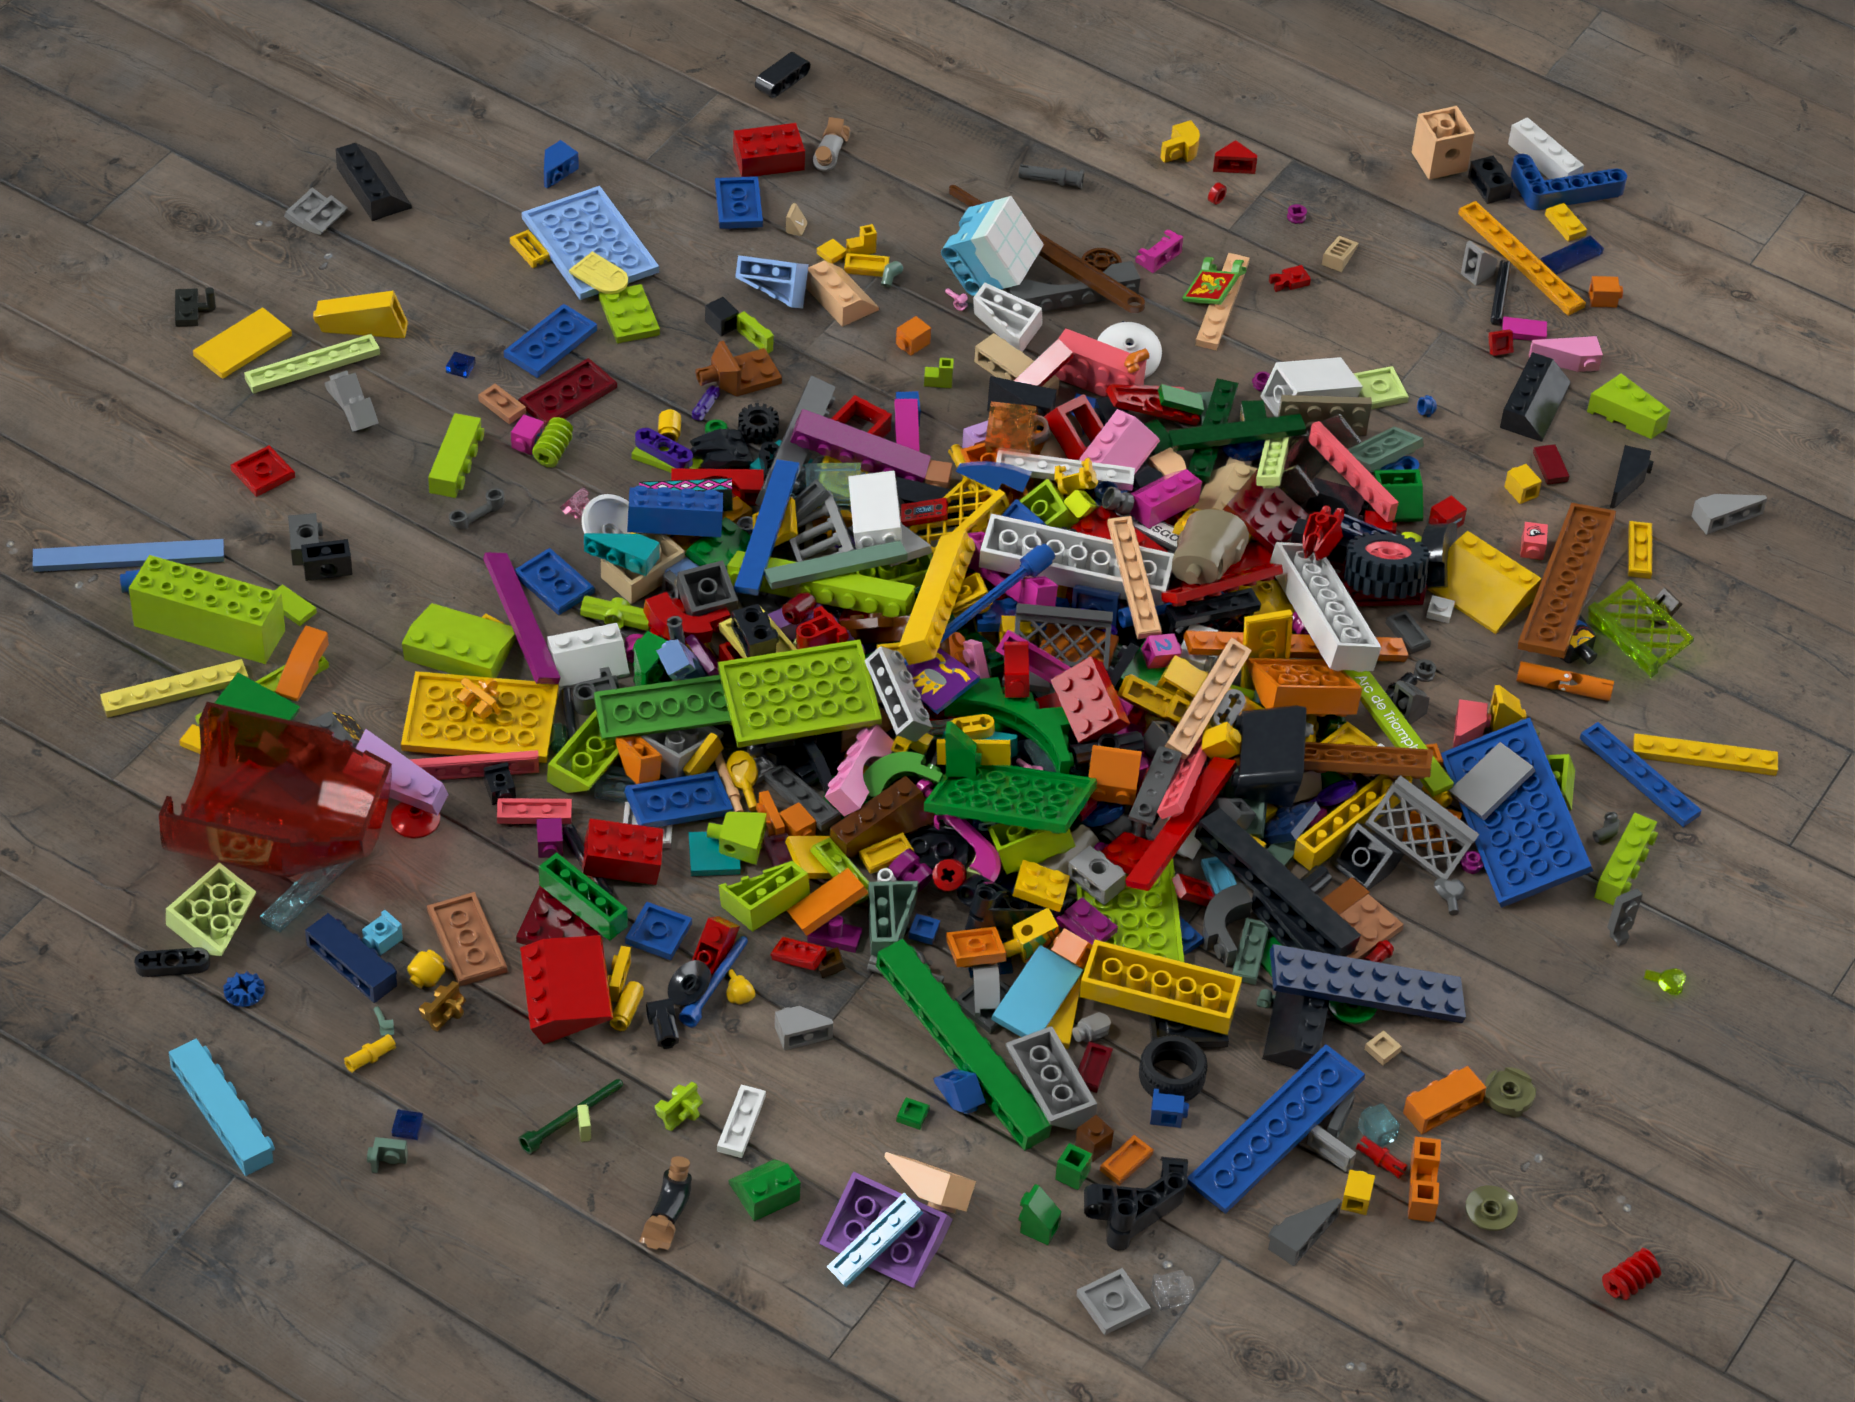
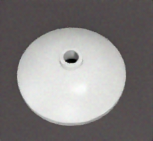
M1134 322L1117 323L1105 329L1098 338L1100 342L1129 353L1146 348L1150 357L1146 362L1145 378L1152 375L1160 364L1162 356L1160 341L1154 332L1144 325Z
M612 494L599 495L593 498L585 506L582 513L584 534L606 532L609 534H630V532H627L629 501Z

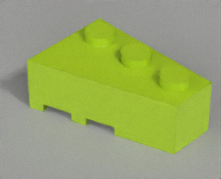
M1621 373L1591 393L1587 412L1592 415L1595 412L1607 417L1606 420L1611 423L1615 420L1626 425V429L1652 439L1666 430L1671 410Z
M793 861L763 870L762 875L750 879L749 876L742 877L741 882L729 886L726 883L718 885L721 907L752 932L810 894L808 873Z

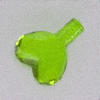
M1677 968L1667 969L1661 973L1646 969L1644 979L1658 982L1660 987L1671 995H1679L1683 991L1682 983L1686 979V974L1683 970Z

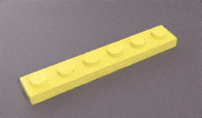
M242 659L103 693L100 696L106 716L109 718L224 689L237 673L248 677Z

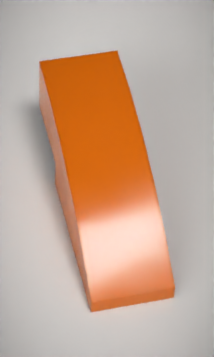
M307 625L304 627L280 677L275 691L278 695L298 702L319 668L318 661L329 645L328 632Z

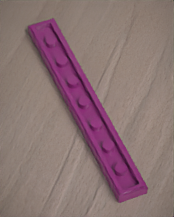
M485 552L484 562L536 684H559L561 677L508 554Z

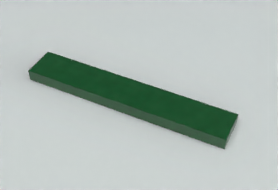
M1301 414L1171 430L1168 432V438L1173 452L1306 435V426Z

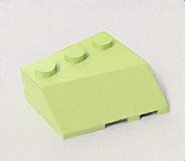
M219 862L166 908V925L194 948H204L208 951L209 955L222 956L252 903L256 891Z

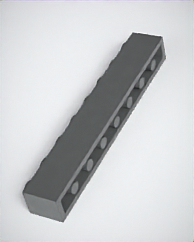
M811 375L755 504L762 505L777 459L798 462L799 471L796 479L801 480L806 469L802 465L808 464L812 453L809 452L810 449L801 448L797 444L790 442L796 420L802 409L828 417L830 411L827 408L831 409L836 398L832 396L835 386ZM795 480L792 494H795L800 484L797 480Z

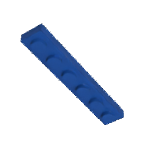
M1599 722L1581 733V741L1682 827H1685L1700 816L1702 810Z

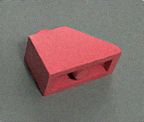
M1459 699L1455 719L1453 748L1483 736L1485 727L1489 728L1491 713H1487L1488 703Z

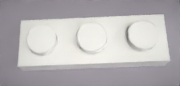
M741 1084L719 1139L717 1152L739 1158L743 1157L765 1100L766 1091Z

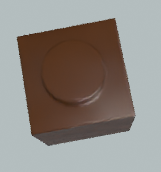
M1095 1115L1077 1128L1075 1146L1092 1153L1093 1163L1112 1149L1114 1131L1100 1117Z

